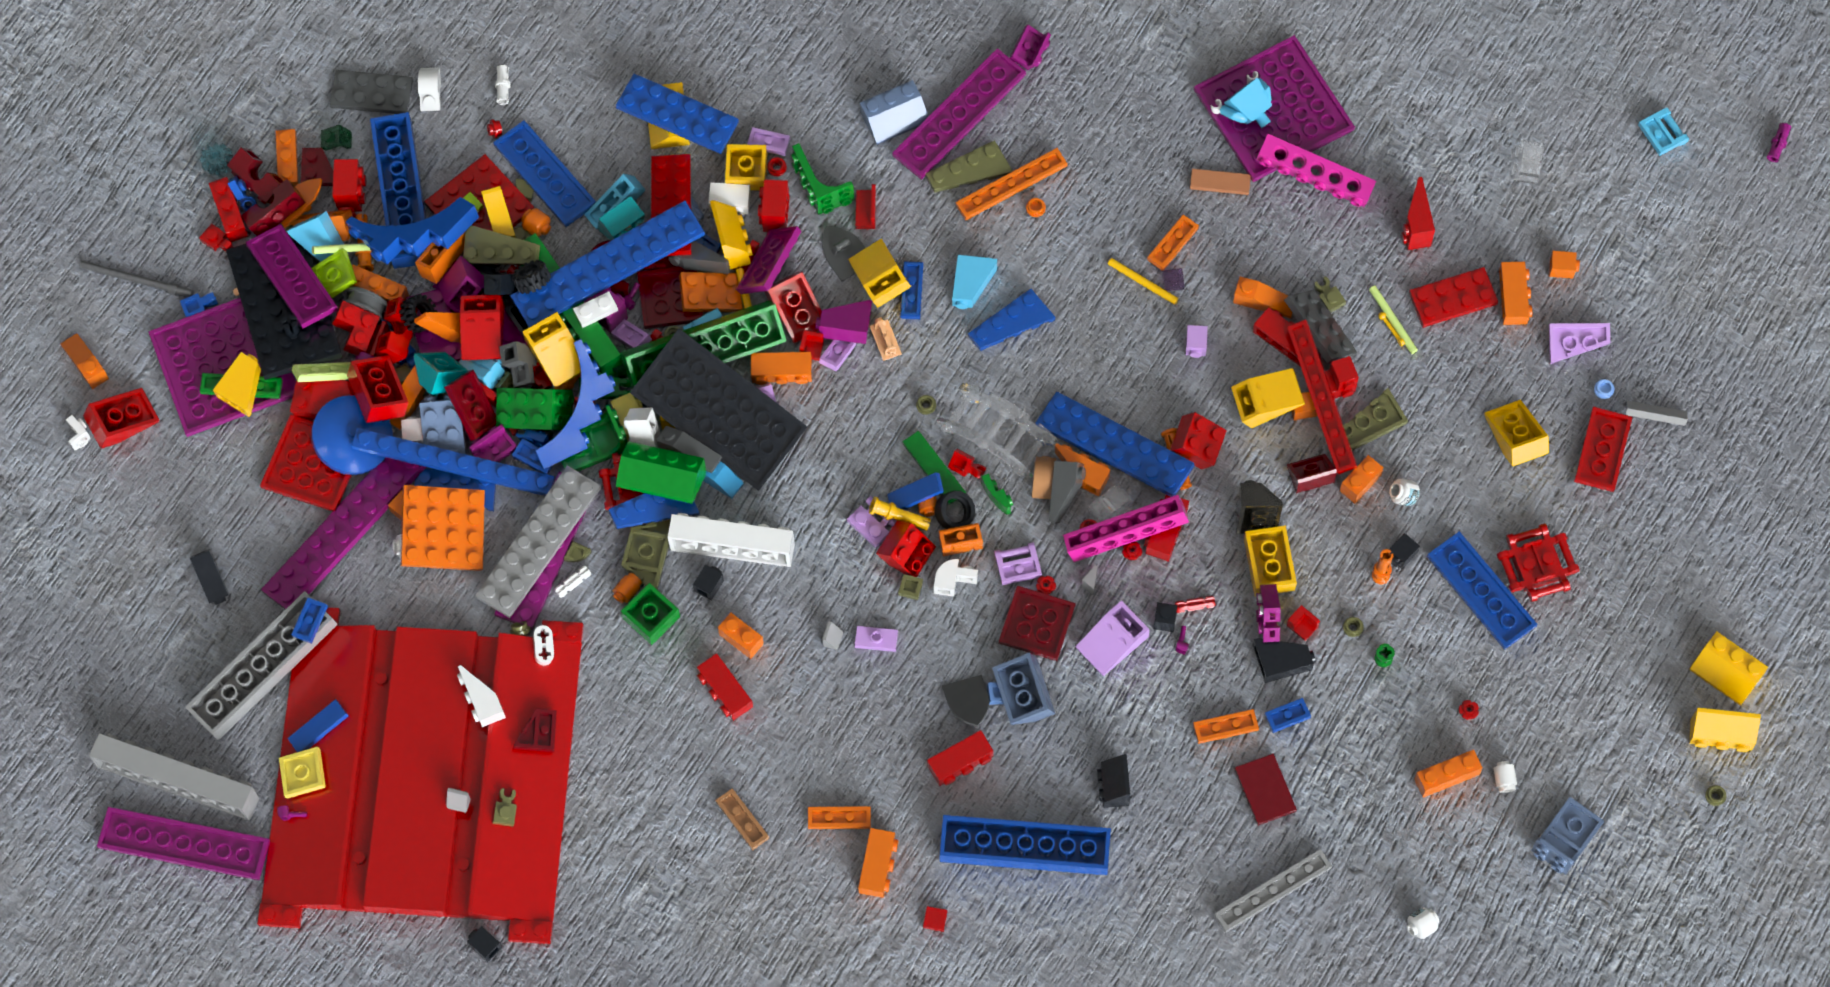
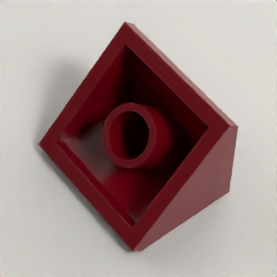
M1326 454L1287 464L1296 493L1335 483L1337 469Z

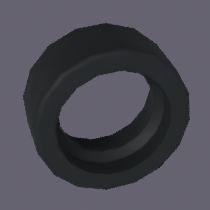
M951 491L941 495L936 501L934 508L935 517L943 528L949 529L970 525L973 521L975 505L968 494L962 491ZM951 499H957L964 508V516L960 522H953L947 516L946 504Z

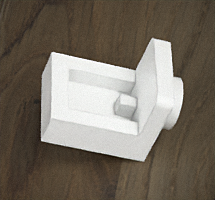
M71 415L66 421L76 435L69 440V443L74 450L84 447L91 438L85 430L87 428L85 423L80 418L76 420Z

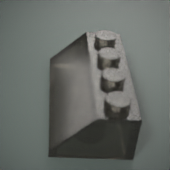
M1252 480L1240 483L1235 511L1236 534H1245V531L1279 526L1283 502L1262 483H1256V481Z

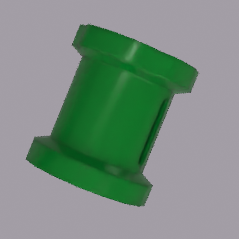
M1381 644L1374 656L1375 663L1384 668L1390 666L1395 655L1394 648L1389 644Z

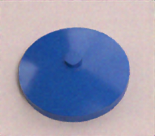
M354 395L335 398L326 403L314 419L311 429L313 448L319 459L336 472L348 475L367 473L375 469L386 457L352 449L356 429L361 428L393 436L390 420L366 423Z

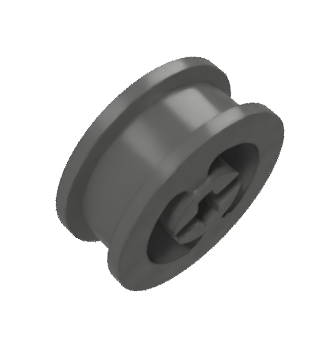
M349 287L347 290L348 297L343 301L380 316L377 323L380 324L383 320L381 315L383 311H386L388 303L382 297L369 290Z

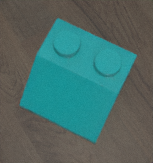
M630 196L599 218L598 230L609 240H613L630 229L643 224L645 214Z
M446 352L414 354L419 384L432 395H437L438 393L447 394L444 387L468 371Z

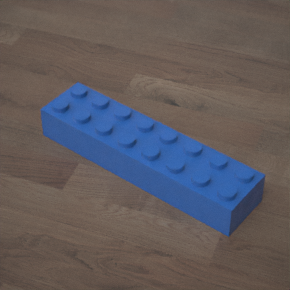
M409 112L371 118L370 123L385 225H407L426 219L413 126ZM402 250L391 261L393 268L416 266L415 262L422 253L417 257L412 253L407 254Z
M943 815L940 862L1107 875L1111 828Z

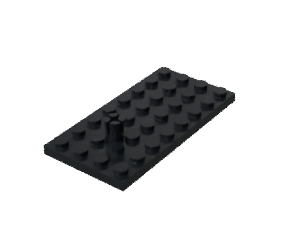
M289 235L311 268L314 267L311 254ZM247 244L226 249L265 380L291 373L292 367L295 364L325 363L342 358L330 315L302 329L297 318L292 314L248 249Z
M681 329L676 331L630 392L646 406L652 407L654 412L675 428L685 432L721 455L722 463L758 491L808 427Z

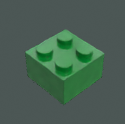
M650 583L621 610L623 620L651 645L680 618L679 609Z

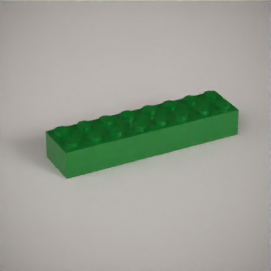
M536 233L524 240L540 245L539 261L542 260L545 263L549 273L560 269ZM584 301L559 314L575 342L580 339L583 343L587 342L591 353L588 355L591 361H596L600 369L597 372L598 376L606 372L607 376L611 375L613 377L624 370L621 354L598 321L583 328L580 325L573 308L584 304Z
M770 300L683 330L684 333L724 363L786 342L776 304ZM674 334L620 352L631 389L634 388Z

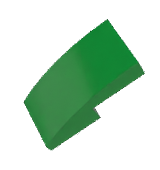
M989 474L981 476V484L990 500L1006 515L1011 514L1013 502L1010 495H1006L1004 489L998 491L995 479L991 480Z

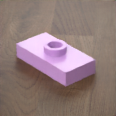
M752 127L747 145H766L768 153L785 156L790 136Z
M625 319L611 332L615 339L629 348L649 343L652 340L649 334Z
M833 340L820 357L819 363L837 372L857 343Z
M857 626L855 648L896 652L898 630Z

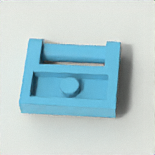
M1669 108L1660 110L1643 119L1638 124L1659 156L1689 141L1687 134L1681 131L1670 115L1671 111ZM1661 119L1665 120V122L1677 138L1674 139L1671 136L1667 128L1662 123Z

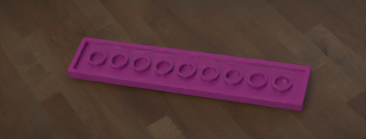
M386 457L383 462L364 477L338 505L336 511H333L262 587L261 591L285 610L304 591L309 595L389 508L388 504L401 490L403 491V486L411 484L426 467Z

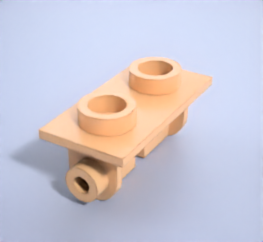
M881 317L875 319V324L869 327L883 361L902 355L888 319L883 320Z

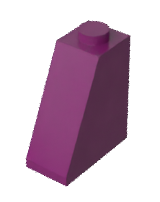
M872 300L822 310L821 318L817 317L815 329H818L825 339L866 344Z

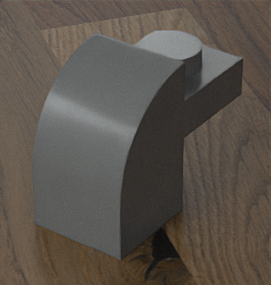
M517 341L499 346L502 366L509 367L512 370L514 388L535 384L533 366H537L530 348L526 344Z

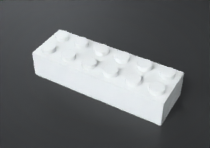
M678 513L677 515L672 514L668 533L671 551L791 567L795 542L793 531L787 527H778L777 529L770 528L766 524L755 526L744 521L733 523L722 518L711 520L706 516H698L696 518L689 517L685 513Z

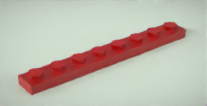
M1305 319L1287 328L1338 474H1342L1358 466L1308 321Z

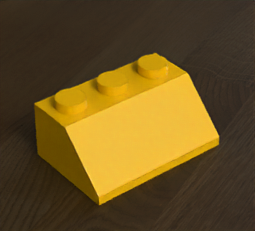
M682 82L662 85L684 95ZM648 123L651 149L690 145L689 140Z
M715 200L710 201L724 257L729 260L730 270L750 265L749 256L753 254L750 244L746 245L745 243L749 239L746 229L742 230L741 226H745L742 214L738 215L736 207Z
M1716 631L1689 670L1741 706L1763 677L1768 667Z
M1697 708L1690 720L1689 744H1695L1696 747L1701 748L1716 746L1720 750L1736 748L1737 751L1748 752L1756 745L1761 714Z

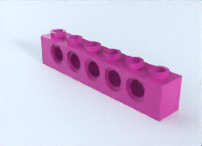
M1267 134L1256 159L1265 167L1271 166L1278 169L1277 171L1283 175L1289 174L1294 176L1301 183H1310L1317 190H1326L1332 193L1334 197L1349 200L1352 205L1357 207H1365L1376 183L1375 180L1270 134ZM1280 153L1284 159L1279 160L1274 154ZM1293 161L1300 162L1302 167H1295ZM1311 169L1318 170L1320 175H1313ZM1329 177H1335L1338 183L1330 182ZM1347 185H1353L1356 191H1350Z
M1179 495L1064 534L1063 537L1068 554L1073 562H1077L1189 523L1181 498Z

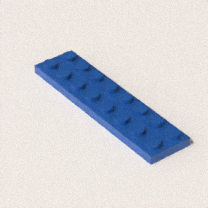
M1057 391L1035 422L1038 428L1170 497L1177 494L1194 468V462Z

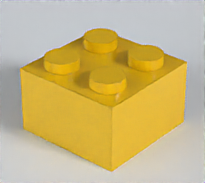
M727 144L725 183L750 185V190L760 191V187H764V180H766L767 174L766 145Z

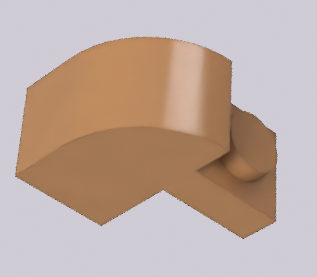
M1049 456L1036 457L1032 498L1051 499L1054 461H1056V458Z

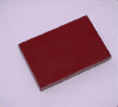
M474 370L467 371L444 387L471 441L496 426V414Z
M1274 753L1235 767V772L1257 826L1297 812Z

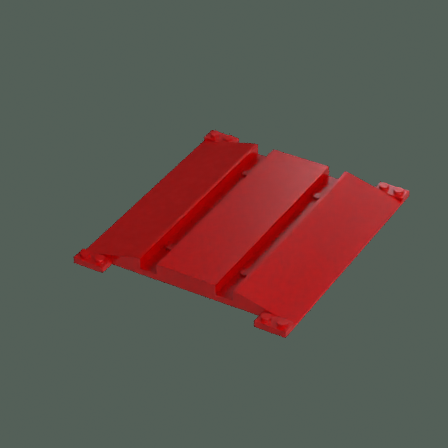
M328 607L326 612L338 625L291 670L280 757L297 753L287 738L335 699L339 701L349 716L311 747H318L321 750L325 788L287 799L283 792L279 763L269 839L270 844L257 924L269 927L301 928L303 908L510 921L509 942L551 944L584 624L580 622L542 620V625L552 630L554 647L553 660L550 664L543 666L535 661L533 637L499 633L498 637L478 636L476 631L397 627L396 631L376 630L374 625L339 626L340 608ZM541 631L542 643H545V638L548 636L544 634V631ZM542 648V653L539 656H542L543 660H546L547 656L550 655H547L545 653V648ZM458 666L464 667L496 693L506 718L482 727L480 721H475L472 710H475L473 703L468 704L464 692L468 691L466 685L461 686L457 674L460 673ZM535 709L557 710L553 752L513 749L515 742ZM448 788L468 792L471 800L467 812L464 813L447 808ZM502 788H504V795L506 797L511 796L512 790L516 791V796L511 804L517 805L513 827L492 824L496 801L502 802L499 798V792ZM289 806L290 812H307V817H290L289 820L284 821L278 816L277 808Z

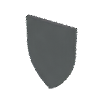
M826 226L822 242L824 255L841 282L856 274L848 259L864 250L865 246L851 232L839 227Z
M982 675L942 685L952 713L961 721L978 727L985 719L989 709V696Z

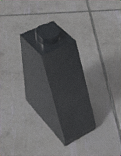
M491 272L484 274V294L506 295L517 292L518 290L512 280V273L514 272Z
M211 549L191 556L190 560L209 604L214 602L217 605L226 601L225 597L229 596V593Z
M1261 638L1254 639L1253 648L1265 683L1311 671L1314 663H1316L1313 651H1309L1308 645L1282 641L1263 642Z

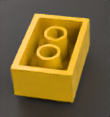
M1286 525L1245 531L1244 544L1254 596L1256 597V593H1260V585L1276 584L1278 593L1295 591L1297 582Z

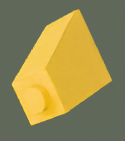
M498 186L481 191L493 232L516 238L501 187Z
M241 352L213 389L217 398L248 417L252 414L261 372L258 359L251 354L245 355Z

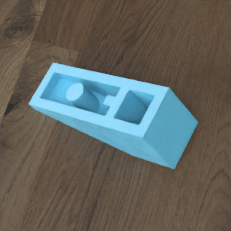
M622 174L584 215L598 229V222L601 216L630 196L636 201L646 189L635 176Z

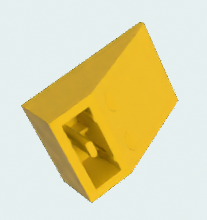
M882 238L848 259L877 308L911 287Z
M558 312L523 331L525 342L555 388L581 374L578 355L573 345L575 340Z
M1293 368L1249 378L1231 387L1241 420L1250 428L1261 425L1305 404Z

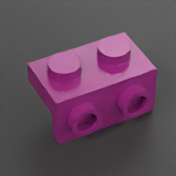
M1026 25L1009 58L1026 70L1037 67L1042 61L1041 55L1043 51L1050 45L1049 38L1051 34L1047 32L1043 35L1033 27Z
M501 424L498 427L491 428L483 438L473 441L469 448L472 456L501 462L515 451L517 445Z

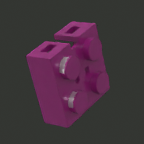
M1260 585V593H1256L1258 634H1262L1263 642H1280V626L1277 625V622H1280V602L1277 585Z

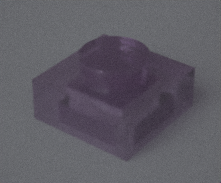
M1182 268L1162 270L1164 290H1184Z

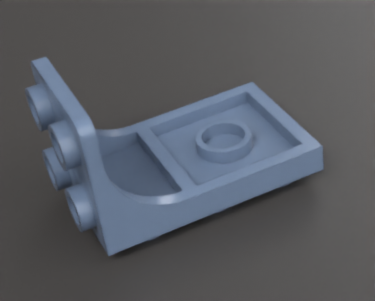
M438 394L426 395L419 403L423 443L466 454L463 424L448 394L444 395V397H438Z
M1569 797L1541 837H1538L1531 851L1534 852L1533 854L1537 859L1545 860L1551 864L1553 870L1566 875L1603 825L1604 820Z

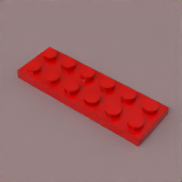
M691 155L651 156V219L683 201H686L691 209ZM691 243L667 256L692 255Z

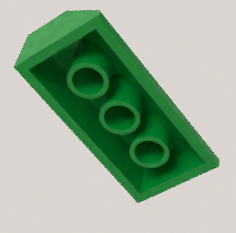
M628 441L621 455L616 487L693 504L706 476L705 459Z

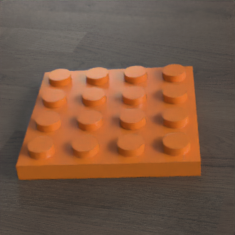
M404 485L402 496L401 566L482 571L485 490Z

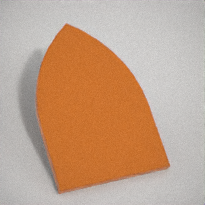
M321 178L307 180L294 186L306 203L281 222L285 228L289 227L305 211L311 210V205L322 185Z

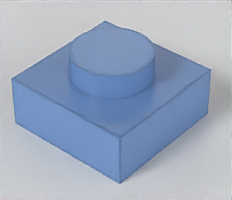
M989 682L986 686L989 705L1004 704L997 682Z

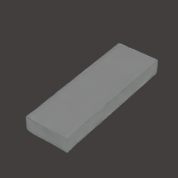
M1633 401L1626 402L1625 408L1626 415L1683 426L1687 424V411Z

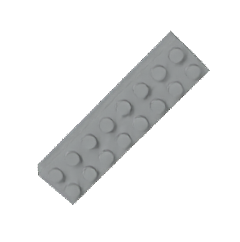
M305 591L185 707L218 741L338 625L325 612L312 644L291 635L307 598H311Z
M109 733L106 736L98 734L89 754V757L100 769L250 821L259 800L255 789L251 787L252 784L247 781H234L227 774H214L213 770L202 766L201 769L194 767L192 762L187 760L177 761L170 754H157L150 747L145 746L144 749L137 747L136 743L130 740L120 741L118 737Z

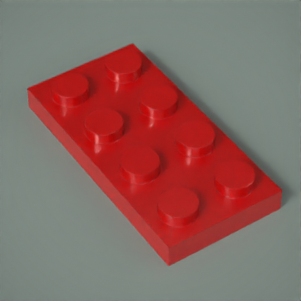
M1484 267L1409 290V295L1423 328L1498 305L1499 302Z
M1597 407L1592 408L1574 482L1614 492L1632 416Z

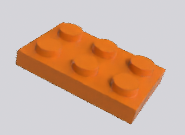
M680 273L679 281L683 312H711L716 308L720 312H737L742 310L741 294L736 290L739 285L736 273Z

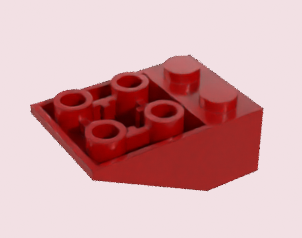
M501 295L461 296L460 332L462 360L501 359L499 346L503 345L504 303Z

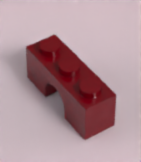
M241 147L227 166L232 170L231 173L245 182L247 189L258 195L257 198L262 203L271 204L274 200L272 190L284 181L277 174L269 172L259 179L258 168L263 161L251 149Z
M288 179L272 190L274 200L268 207L260 208L256 203L241 215L248 228L256 236L276 227L306 203L299 191Z

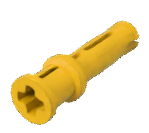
M876 496L872 499L869 507V514L875 513L884 516L886 520L895 519L910 522L915 527L925 531L930 526V518L898 508L893 502L881 501Z

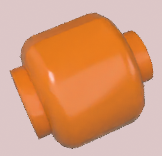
M529 209L522 216V227L531 235L536 233L538 237H541L542 235H547L551 230L550 217L540 209Z

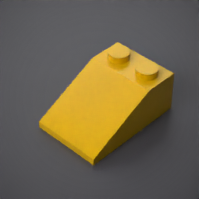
M1521 399L1484 412V416L1503 455L1512 467L1549 453L1548 434Z

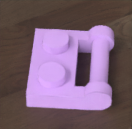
M1034 542L1028 543V546L1005 551H994L1002 585L1042 576ZM1030 554L1028 558L1003 563V559Z

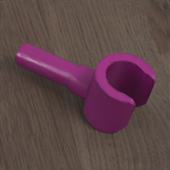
M638 282L634 284L631 292L623 297L628 310H632L636 305L632 298L640 286Z
M1181 626L1180 637L1176 645V652L1183 655L1186 654L1189 644L1184 642L1186 626Z
M289 806L277 808L278 816L284 821L289 820L290 817H307V812H290Z

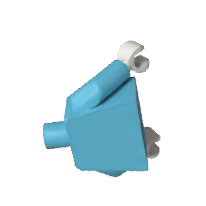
M1254 71V78L1247 75V84L1224 102L1225 105L1222 106L1221 100L1216 99L1215 104L1218 107L1210 105L1211 111L1214 114L1220 113L1229 119L1245 123L1246 125L1256 120L1259 126L1263 128L1271 122L1265 114V111L1272 106L1270 86L1261 78H1258V72Z

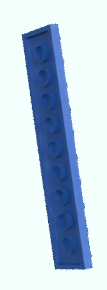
M683 201L550 273V281L546 282V286H541L542 289H536V292L533 293L530 291L529 294H526V292L521 294V292L517 291L510 295L511 299L530 328L556 312L558 314L563 313L705 235V232L686 201Z

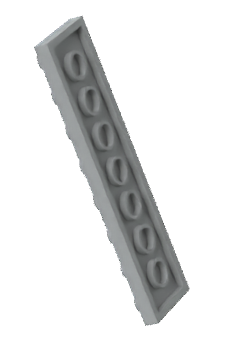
M566 466L476 593V598L511 618L599 493L601 485L571 467Z

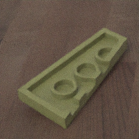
M994 140L927 172L925 177L935 193L957 188L959 185L967 183L975 184L977 181L985 179H997L998 176L1007 175L1013 171Z
M472 225L465 231L463 258L470 264L524 265L526 262L530 263L532 260L534 262L539 260L540 245Z
M1387 388L1377 399L1375 398L1364 410L1357 413L1351 421L1343 426L1353 451L1406 425L1408 420L1391 391Z

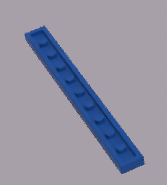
M361 428L356 429L352 443V449L542 496L547 495L554 481V476Z

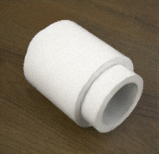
M1509 761L1498 762L1497 766L1493 768L1496 788H1499L1500 793L1515 791L1517 780L1514 765L1510 764Z

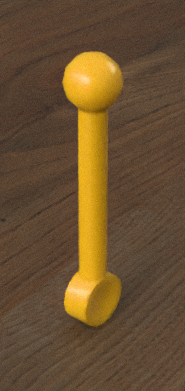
M1380 312L1378 315L1379 319L1385 322L1397 339L1398 344L1401 347L1405 345L1404 340L1400 338L1387 320L1386 314Z

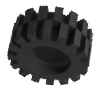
M542 260L526 262L524 266L520 265L519 269H515L514 273H512V280L521 294L525 292L529 294L530 291L533 293L536 292V289H542L541 286H546V282H549L551 278Z
M418 294L404 300L400 306L402 310H399V314H403L400 319L405 321L403 325L408 326L407 329L409 331L413 330L414 333L427 330L414 322V319L418 317L415 310L416 307L420 310L421 315L425 312H438L434 310V307H436L435 303L431 304L432 299H427L426 295Z

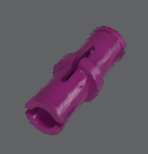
M1779 124L1777 133L1771 140L1770 151L1767 154L1769 161H1779L1791 131L1789 124Z

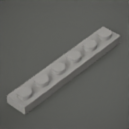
M1319 849L1219 910L1214 916L1226 933L1330 870L1332 865L1322 850Z

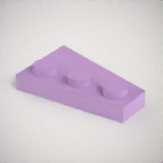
M1550 323L1548 325L1550 364L1611 343L1610 323Z

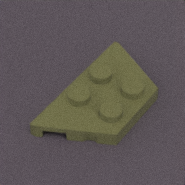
M671 519L659 523L651 522L645 526L631 527L621 564L623 569L628 573L635 574L645 586L650 583L657 590L669 548L668 533Z

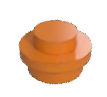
M1033 198L1027 202L1026 211L1030 216L1040 217L1045 213L1046 205L1043 200Z

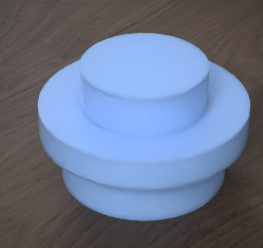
M1599 380L1594 386L1596 396L1601 399H1608L1614 394V385L1609 380Z

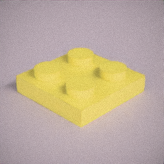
M314 747L279 758L283 792L287 799L326 787L320 748Z

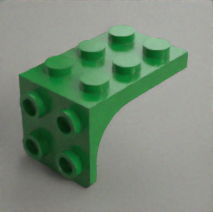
M800 144L793 145V154H790L793 161L791 163L795 174L799 173L801 178L799 179L800 185L803 190H807L808 202L810 206L814 205L818 215L822 213L827 214L832 212L834 208L851 204L854 200L853 183L849 181L839 186H826L816 179Z
M497 388L496 426L498 427L502 424L504 428L562 430L572 416L574 404L573 391Z
M609 404L605 405L606 411L601 416V420L580 430L581 433L585 432L590 442L586 444L588 449L561 461L564 469L566 466H569L578 472L611 459L612 453H623L628 442L623 426H620L615 408L611 409Z

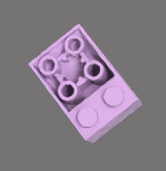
M1121 600L1104 615L1075 648L1102 676H1105L1149 637L1150 629Z

